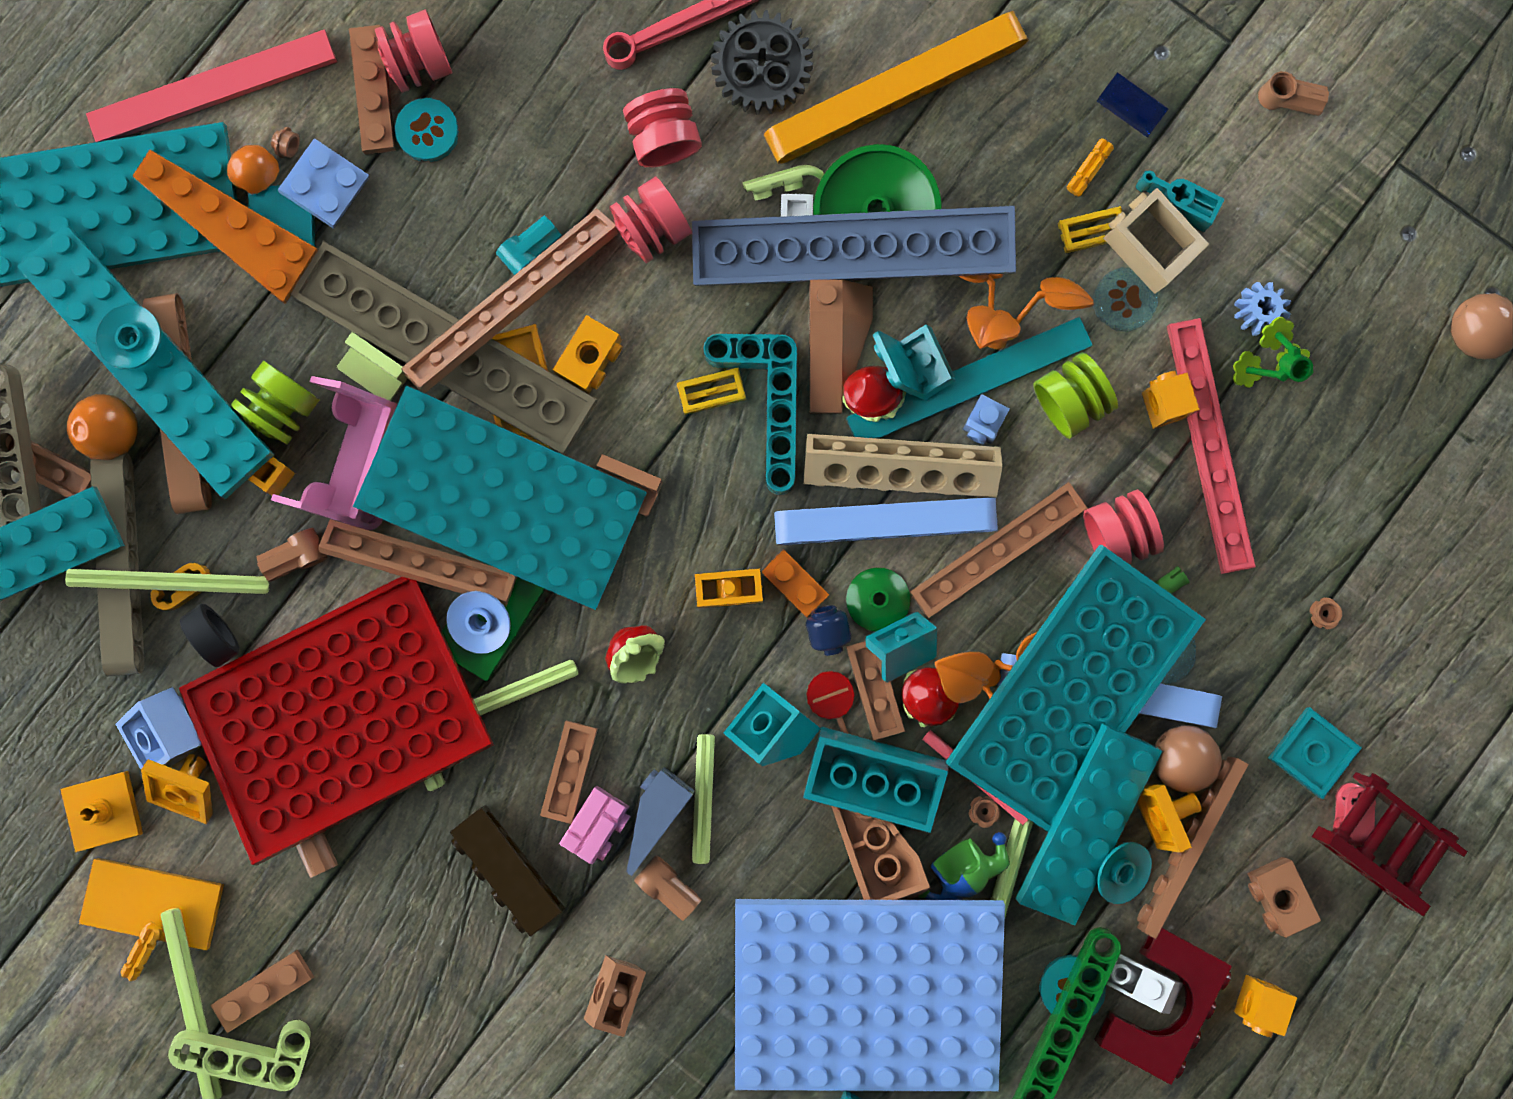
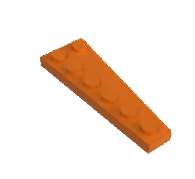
M152 150L148 151L133 174V177L141 185L177 213L178 216L202 234L234 263L245 270L284 304L287 303L292 290L318 251L316 247Z

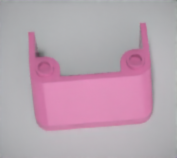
M311 376V383L336 392L332 402V413L338 421L348 424L329 485L321 482L309 484L304 489L300 501L275 494L272 495L271 500L352 526L373 530L382 523L383 519L353 507V504L398 404L341 381Z

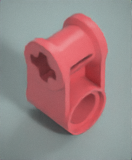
M1345 783L1339 787L1335 796L1336 806L1333 829L1334 827L1339 828L1356 803L1354 801L1352 804V798L1355 799L1358 795L1360 796L1365 790L1364 787L1355 783ZM1376 799L1350 835L1352 840L1349 844L1353 847H1362L1375 828Z

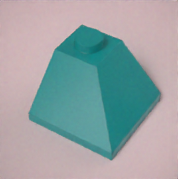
M762 683L724 731V734L763 767L800 755L821 728L765 683Z

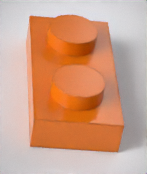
M784 549L761 572L806 618L829 596Z

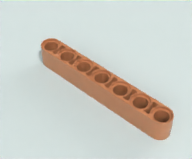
M175 293L145 298L143 300V307L156 317L162 330L192 362L185 310L180 295ZM160 429L170 501L176 514L210 509L212 506L210 484Z

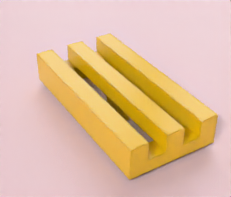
M1121 206L1059 220L1058 227L1061 229V239L1064 241L1065 254L1108 244L1103 239L1104 236L1072 243L1071 239L1112 230L1108 225L1109 223L1069 232L1068 227L1114 216L1117 217L1122 212Z
M739 368L677 383L684 415L746 400ZM732 377L735 379L733 383L689 394L685 393V389ZM735 389L738 390L737 394L688 405V401Z

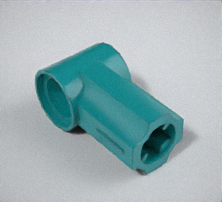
M544 215L520 236H512L503 242L497 249L496 255L515 275L561 238L562 235Z

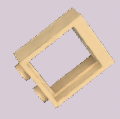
M1158 188L1148 196L1142 192L1129 204L1132 211L1128 215L1122 211L1108 224L1112 230L1103 237L1154 294L1167 286L1209 245ZM1146 209L1183 248L1164 268L1127 229Z

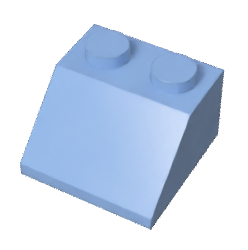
M173 687L137 702L116 723L140 769H142L148 759L171 767L189 754H193L202 746L194 724L186 711L184 700L177 695Z

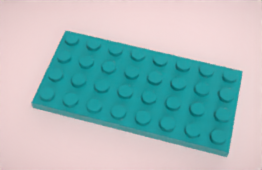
M224 122L1 157L0 287L30 282L17 266L64 224H67L76 232L108 269L221 252L202 234L178 216L177 213L141 185L133 177V174L148 151L152 150L238 201L236 186L229 180L227 175V164L231 158L227 125Z
M406 386L353 507L596 610L647 492Z
M1099 545L946 760V764L1049 832L1102 723L1125 733L1206 619L1105 546Z

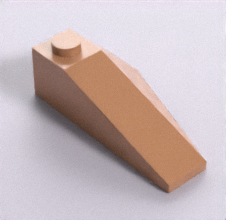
M810 280V414L842 413L844 407L842 401L844 384L847 378L856 371L873 319V287L847 280Z
M831 806L863 900H913L931 889L919 856L892 822Z

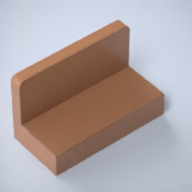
M602 454L597 464L599 471L647 492L638 514L646 517L649 516L663 484L662 479Z

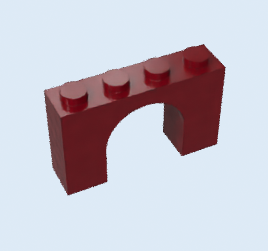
M1161 928L1156 939L1149 935L1147 936L1139 952L1148 959L1174 972L1180 978L1185 989V1006L1180 1017L1166 1028L1148 1030L1108 1011L1094 1040L1100 1047L1172 1085L1174 1079L1180 1078L1186 1067L1185 1058L1189 1050L1197 1046L1201 1038V1031L1199 1030L1205 1019L1208 1020L1213 1015L1216 1008L1215 999L1220 989L1224 990L1229 984L1232 966L1168 930Z

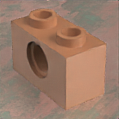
M1281 857L1247 873L1251 880L1248 888L1253 898L1257 902L1261 901L1266 912L1262 916L1271 932L1275 931V933L1287 938L1321 921L1292 860ZM1284 890L1287 895L1286 902L1277 907L1275 897L1278 892Z
M605 955L584 1020L594 1029L624 1037L646 972L635 964Z

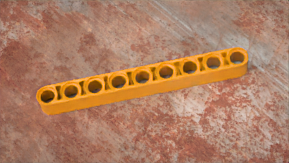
M1007 12L772 126L763 136L777 163L789 162L1017 51L1029 41L1015 12Z

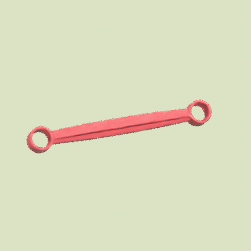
M703 0L631 36L623 32L612 33L605 39L603 44L605 59L614 69H626L634 63L636 53L684 35L759 0ZM616 43H626L631 47V52L624 59H614L609 55L610 47Z

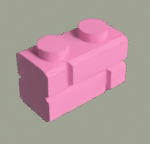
M594 787L559 844L589 864L593 865L597 858L603 861L613 846L608 841L615 830L621 833L631 817L626 814L630 806L602 788Z

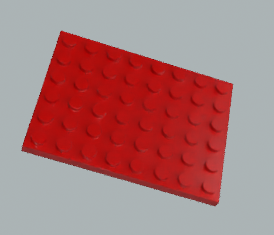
M402 576L179 688L252 865H259L494 746L419 581Z

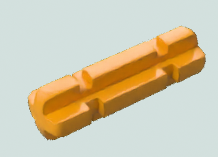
M1103 138L1099 139L1092 150L1093 152H1090L1075 174L1076 176L1067 185V190L1077 197L1082 195L1113 151L1114 146L1112 143Z
M149 922L142 929L139 935L140 938L137 939L127 958V963L124 964L121 970L123 978L135 981L144 969V964L147 963L156 946V941L159 940L163 933L161 926L156 925L154 922Z

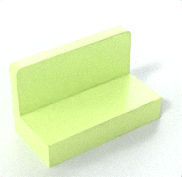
M351 332L345 341L350 346V349L337 365V369L374 395L392 401L408 379L401 370L402 366Z

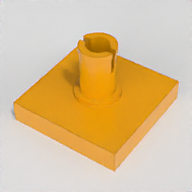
M189 754L178 771L148 759L141 769L146 801L207 825L213 815L210 783L198 778L207 765L205 760L198 756L194 762L195 755Z
M128 771L60 789L75 852L143 834Z
M1146 784L1137 804L1156 848L1179 853L1192 848L1180 820L1201 811V805L1196 795L1188 793L1186 796L1172 801L1165 785Z

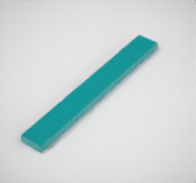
M1077 317L952 371L957 381L927 400L909 395L906 392L902 407L898 409L894 418H889L888 420L881 418L879 422L865 420L857 414H852L846 417V421L853 437L880 439L1091 348L1093 345L1081 318Z

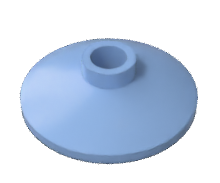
M481 591L466 592L458 596L451 603L447 612V627L450 635L458 645L470 652L489 653L495 651L503 645L509 636L511 627L509 614L504 605L488 593ZM478 614L484 616L487 622L480 621Z

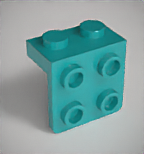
M924 325L901 341L879 330L873 334L876 342L874 350L878 357L885 362L889 370L886 372L887 378L894 388H899L909 395L927 400L957 381L932 327Z

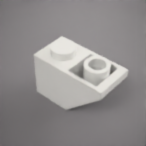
M1120 954L1106 985L1161 1013L1170 1014L1183 983Z

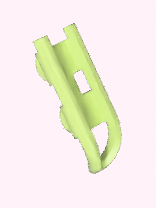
M799 165L742 183L744 190L746 189L747 192L751 191L753 193L754 200H761L772 196L773 188L784 186L785 191H792L803 187L802 176H815L821 181L824 172L815 166Z

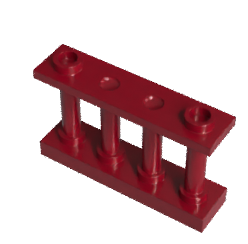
M1355 772L1353 778L1365 787L1363 793L1338 829L1334 827L1332 831L1318 826L1311 837L1404 908L1424 917L1431 906L1420 898L1422 894L1421 888L1447 850L1465 857L1468 851L1457 844L1459 838L1455 834L1442 827L1439 830L1387 789L1389 783L1374 773H1371L1368 777ZM1376 797H1378L1389 807L1362 847L1357 846L1355 848L1349 844L1352 840L1350 835ZM1401 815L1412 823V826L1386 864L1381 863L1378 866L1373 862L1376 858L1373 854ZM1423 833H1425L1435 841V844L1409 882L1404 881L1402 884L1396 880L1399 876L1397 871Z

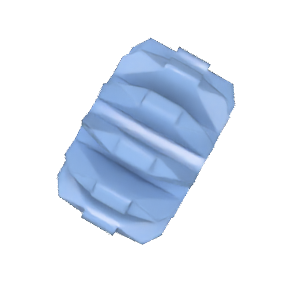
M1256 282L1252 285L1251 289L1245 288L1241 291L1242 298L1235 301V306L1241 309V311L1237 312L1234 318L1244 319L1245 322L1241 325V329L1245 330L1251 326L1252 336L1259 335L1262 329L1269 325L1276 317L1282 316L1286 320L1290 318L1291 313L1284 308L1290 305L1291 300H1282L1280 296L1284 294V289L1274 292L1273 282H1268L1264 288L1260 282ZM1258 305H1263V311L1267 312L1265 315L1262 314V308L1258 307Z

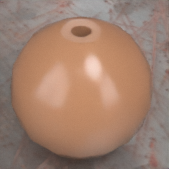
M1496 293L1477 294L1461 303L1452 317L1451 334L1454 343L1465 355L1476 359H1496L1512 350L1513 303L1508 298Z
M1180 725L1165 731L1156 741L1155 746L1161 749L1162 753L1154 770L1167 787L1178 792L1195 793L1209 787L1218 777L1222 757L1219 746L1208 732L1199 727Z

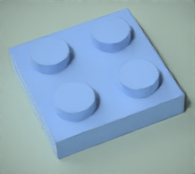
M314 138L280 185L278 192L334 229L368 181L369 175Z

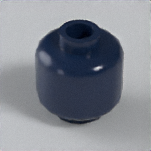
M835 605L814 609L811 612L812 616L806 621L811 647L817 651H824L826 656L841 653L843 646L851 640V631L846 613L842 610H837Z

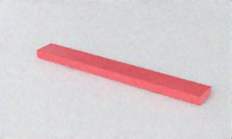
M324 29L88 112L86 116L95 142L124 138L336 63L337 60L328 34Z
M1201 318L1169 324L1167 330L1177 375L1188 373L1200 409L1187 417L1221 574L1255 568Z

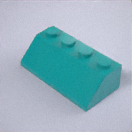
M821 726L803 798L931 833L948 775V765L946 760Z

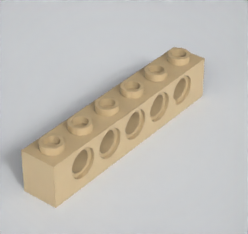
M807 434L804 484L840 486L851 489L868 488L881 491L897 490L910 491L912 493L968 495L979 498L997 497L1002 472L1001 447Z

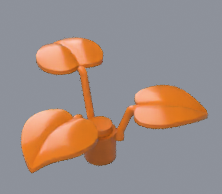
M1003 274L959 276L973 283H983L986 281L989 285L988 307L974 306L969 309L967 314L969 330L979 349L987 346L993 349L1005 348L1007 341L1013 340L1019 335L1021 331L1019 323L1037 301L1045 298V302L1049 306L1063 310L1083 309L1094 306L1091 296L1075 282L1061 277H1050L1042 280L1040 284L1042 291H1038L1017 318L1014 319L1010 313L1004 310H994V279L1002 278Z
M1037 632L1029 635L1020 643L1016 653L1017 660ZM981 652L958 653L935 661V667L939 673L945 694L957 703H965L975 699L982 689L990 699L993 696L990 687L995 686L1000 681V670L1010 671L1013 667L1000 660L993 662L986 654Z

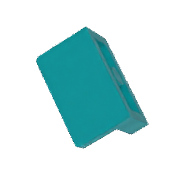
M912 613L866 636V647L882 660V679L888 683L937 656V627L920 613Z

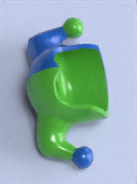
M997 832L993 835L992 841L996 845V851L993 856L984 855L971 838L965 839L951 847L930 865L936 878L943 886L941 893L934 894L928 890L918 897L925 898L926 900H962L963 898L972 897L980 893L985 888L988 880L1004 872L1010 865L1005 846L1006 835L1002 832Z

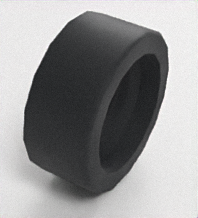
M199 604L181 617L180 626L186 638L198 654L212 666L220 667L239 653L240 647L227 624L206 604Z

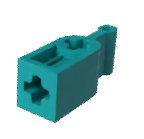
M1147 170L1139 178L1135 186L1138 191H1146L1148 193L1158 188L1189 223L1202 232H1205L1213 224L1225 200L1188 180L1176 179L1168 183L1156 177L1153 171ZM1175 193H1178V194L1180 195V197H1179V201H1180V202H1178V201L1175 200V197H1176V194H1175Z

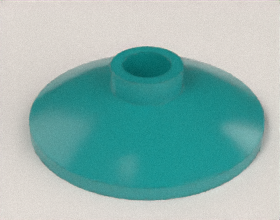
M134 304L118 306L110 310L101 319L97 327L95 336L97 350L107 363L116 368L135 369L148 363L159 349L161 343L160 324L156 317L142 306ZM137 335L135 343L130 345V338Z
M1127 842L1119 845L1107 855L1100 867L1097 878L1099 893L1105 900L1113 904H1123L1135 898L1143 890L1149 880L1152 869V859L1149 851L1139 843Z

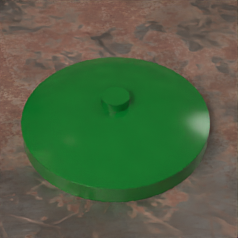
M873 144L849 151L828 168L817 187L813 215L942 209V201L933 174L919 158L896 146Z

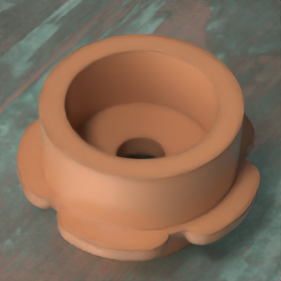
M289 127L276 131L271 140V147L274 149L275 154L280 158L294 157L299 148V135L292 132Z
M1321 598L1319 602L1315 601L1310 607L1311 621L1318 628L1332 629L1341 620V607L1331 598ZM1323 611L1328 612L1326 617L1323 616Z
M978 796L970 804L969 817L973 823H978L982 828L991 827L1001 816V809L989 796L983 798ZM983 808L988 810L987 814H982Z

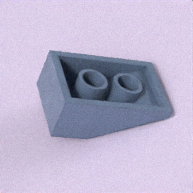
M665 767L660 772L654 769L640 786L645 792L640 797L627 866V873L631 876L695 792L693 788Z

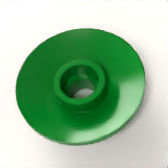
M870 568L859 573L850 583L846 594V605L850 616L859 626L876 632L906 617L910 607V592L905 581L894 571L886 568ZM876 593L883 594L885 597L884 604L876 605L873 601V596Z

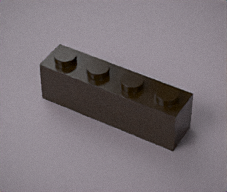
M487 805L479 808L450 831L454 837L451 842L455 849L461 855H468L474 863L471 865V868L475 875L481 881L485 879L494 889L491 891L493 898L501 907L507 906L514 915L511 917L513 924L522 934L527 932L531 937L565 909L564 905Z

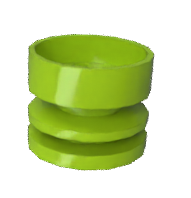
M1083 352L1076 355L1072 359L1073 362L1067 361L1062 365L1063 376L1057 371L1052 370L1033 383L1035 394L1044 412L1057 430L1068 439H1071L1090 426L1088 415L1092 419L1099 421L1105 417L1104 412L1110 414L1118 409V400L1108 378L1097 363Z
M263 360L251 376V379L261 388L260 391L255 393L249 389L242 388L240 392L252 402L248 406L235 398L231 406L237 410L243 420L265 436L280 440L288 445L292 437L281 429L282 426L286 424L295 431H298L300 426L290 415L294 411L308 417L320 399Z

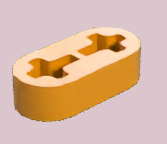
M188 563L173 572L190 574L193 571L200 572L201 574H211L206 566L198 563ZM152 590L151 601L156 608L161 610H175L201 592L176 591L170 596L172 600L170 603L161 600L165 596L163 590Z

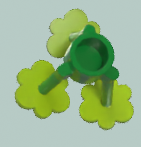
M1282 316L1276 317L1269 325L1262 329L1263 336L1259 343L1263 348L1270 347L1272 350H1278L1281 345L1285 347L1284 352H1279L1276 355V360L1279 362L1276 366V371L1262 369L1259 366L1261 358L1256 355L1253 356L1250 351H1244L1240 355L1239 361L1233 364L1235 371L1233 381L1236 385H1244L1250 388L1253 386L1254 381H1258L1262 376L1277 378L1283 382L1288 378L1296 382H1303L1314 373L1313 363L1309 359L1310 352L1307 349H1301L1298 344L1290 342L1294 335L1291 331L1294 328L1292 321H1286Z

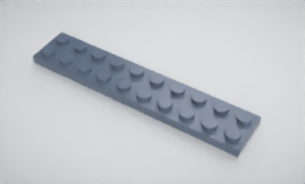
M1015 206L692 221L693 285L716 286L810 282V280H865L1016 273Z

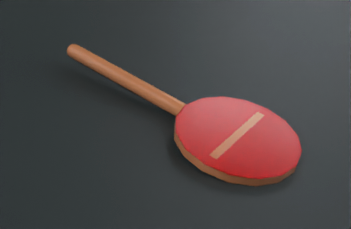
M822 672L815 676L808 685L806 693L808 705L815 714L822 718H836L841 732L848 734L842 716L853 705L855 697L853 685L847 677L839 672Z

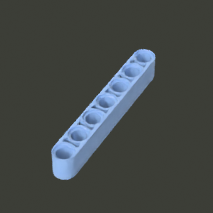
M996 498L774 512L776 545L998 531Z
M1002 653L1000 661L1014 666L1017 659L1016 655ZM1001 669V678L996 685L1000 686L1010 671ZM1159 684L1139 714L1217 728L1222 696Z

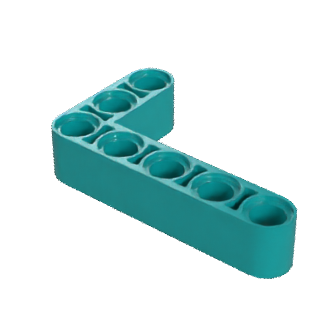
M713 334L707 338L703 347L705 359L712 367L768 369L766 484L768 489L774 494H787L791 491L795 482L796 343L791 337L779 334ZM721 344L726 347L727 353L721 358H715L709 353L711 347ZM746 345H754L759 349V354L749 359L744 357L741 351ZM779 345H785L791 350V354L785 359H780L774 355L773 350ZM777 377H786L791 382V386L784 391L777 390L773 386V381ZM778 408H784L789 411L791 417L788 421L779 423L773 419L772 413ZM781 439L788 442L790 445L788 453L784 455L776 454L772 450V444L775 441ZM778 471L787 473L790 479L789 483L784 487L775 486L771 481L774 473Z

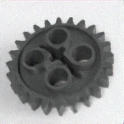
M753 10L751 20L748 21L740 14V24L738 26L732 21L728 22L730 33L720 30L719 35L723 42L714 41V50L718 52L711 54V62L717 64L711 67L712 75L718 76L715 79L716 87L725 86L722 90L723 98L731 94L733 95L732 106L742 101L744 112L752 105L755 106L756 115H759L761 108L766 106L769 114H772L773 105L775 104L783 111L785 110V100L787 99L793 104L796 103L794 92L804 94L805 87L802 83H810L811 75L807 72L813 71V62L808 60L812 58L813 51L805 49L809 45V38L799 39L802 35V28L798 27L792 30L791 18L784 24L781 23V13L779 12L774 19H769L768 10L764 11L762 18H758L755 10ZM745 41L753 42L756 45L751 50H744L740 47ZM775 44H782L786 46L787 50L782 53H776L771 48ZM739 58L740 61L735 62L734 59ZM760 59H766L764 66L758 65ZM788 62L790 63V66L786 67L783 64ZM741 72H749L753 77L748 81H741L737 78V75ZM778 74L785 80L780 84H774L768 78Z

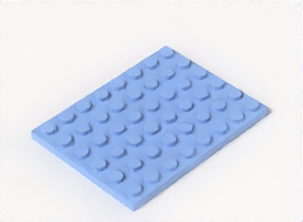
M735 899V1090L999 1091L1005 924L1004 901Z

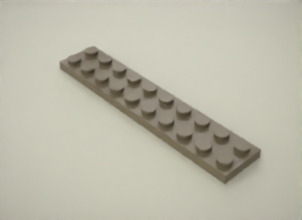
M324 241L290 294L297 301L350 332L355 333L405 364L459 321L454 316ZM492 338L438 382L563 455L569 450L597 403V400Z

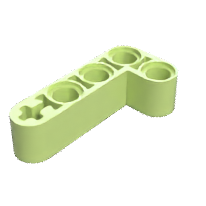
M301 1020L290 1021L281 1030L276 1049L194 1030H184L174 1037L169 1049L168 1058L170 1063L178 1069L273 1090L288 1091L293 1089L300 1080L310 1047L311 1031L309 1026ZM292 1033H299L304 1037V1041L301 1044L292 1045L287 1042L286 1038ZM183 1044L190 1045L188 1054L181 1053ZM204 1047L206 1048L203 1059H200V1051ZM215 1051H223L228 1055V1059L225 1062L217 1063L211 1059L210 1054ZM255 1058L261 1062V1066L258 1069L249 1070L244 1066L243 1062L247 1059ZM281 1066H290L294 1069V1073L289 1077L279 1076L276 1070Z

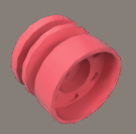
M426 9L406 17L409 32L405 34L402 33L396 22L390 23L394 35L392 39H389L383 26L375 29L378 39V51L388 75L398 85L402 93L410 90L406 76L409 74L416 87L422 86L419 70L424 68L433 81L452 74L447 56Z
M680 88L656 90L635 98L624 107L623 114L626 122H628L629 134L636 136L632 143L640 166L660 167L676 163L692 156L702 147L696 123L689 120L692 116L691 106L688 105L689 101L686 91Z
M656 176L637 188L642 201L639 205L628 195L623 197V201L628 209L627 213L617 202L609 206L620 235L628 247L639 255L645 263L653 260L647 245L650 244L658 254L664 252L659 239L662 235L675 245L692 234L682 211Z
M1138 489L1128 493L1127 498L1123 495L1115 498V511L1107 502L1084 510V524L1094 552L1099 545H1103L1130 565L1132 564L1131 550L1139 560L1148 558L1149 553L1153 556L1163 552L1164 541L1158 519L1149 501Z

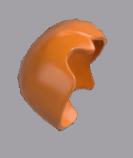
M259 145L242 146L232 154L227 164L229 180L238 189L242 188L249 194H257L267 189L276 180L280 171L276 158Z

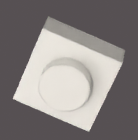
M781 194V217L813 215V194Z

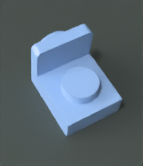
M981 394L963 430L968 432L967 437L974 442L982 445L985 442L991 444L995 440L997 432L1010 408Z

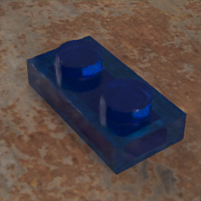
M1118 72L1097 99L1098 103L1147 138L1168 111L1167 107Z

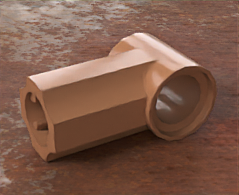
M1286 71L1275 73L1258 92L1259 102L1264 108L1275 110L1282 107L1316 116L1323 113L1329 96L1328 87L1297 80L1291 73ZM1273 86L1279 88L1282 95L1277 94Z
M314 528L300 531L287 539L288 542L256 556L258 567L269 582L299 568L306 569L317 565L328 558L326 554L319 552L320 540Z
M326 831L294 846L297 848L310 878L338 865L324 834Z
M655 855L634 881L647 895L655 900H660L678 918L684 921L702 899L677 877L678 874L667 862Z

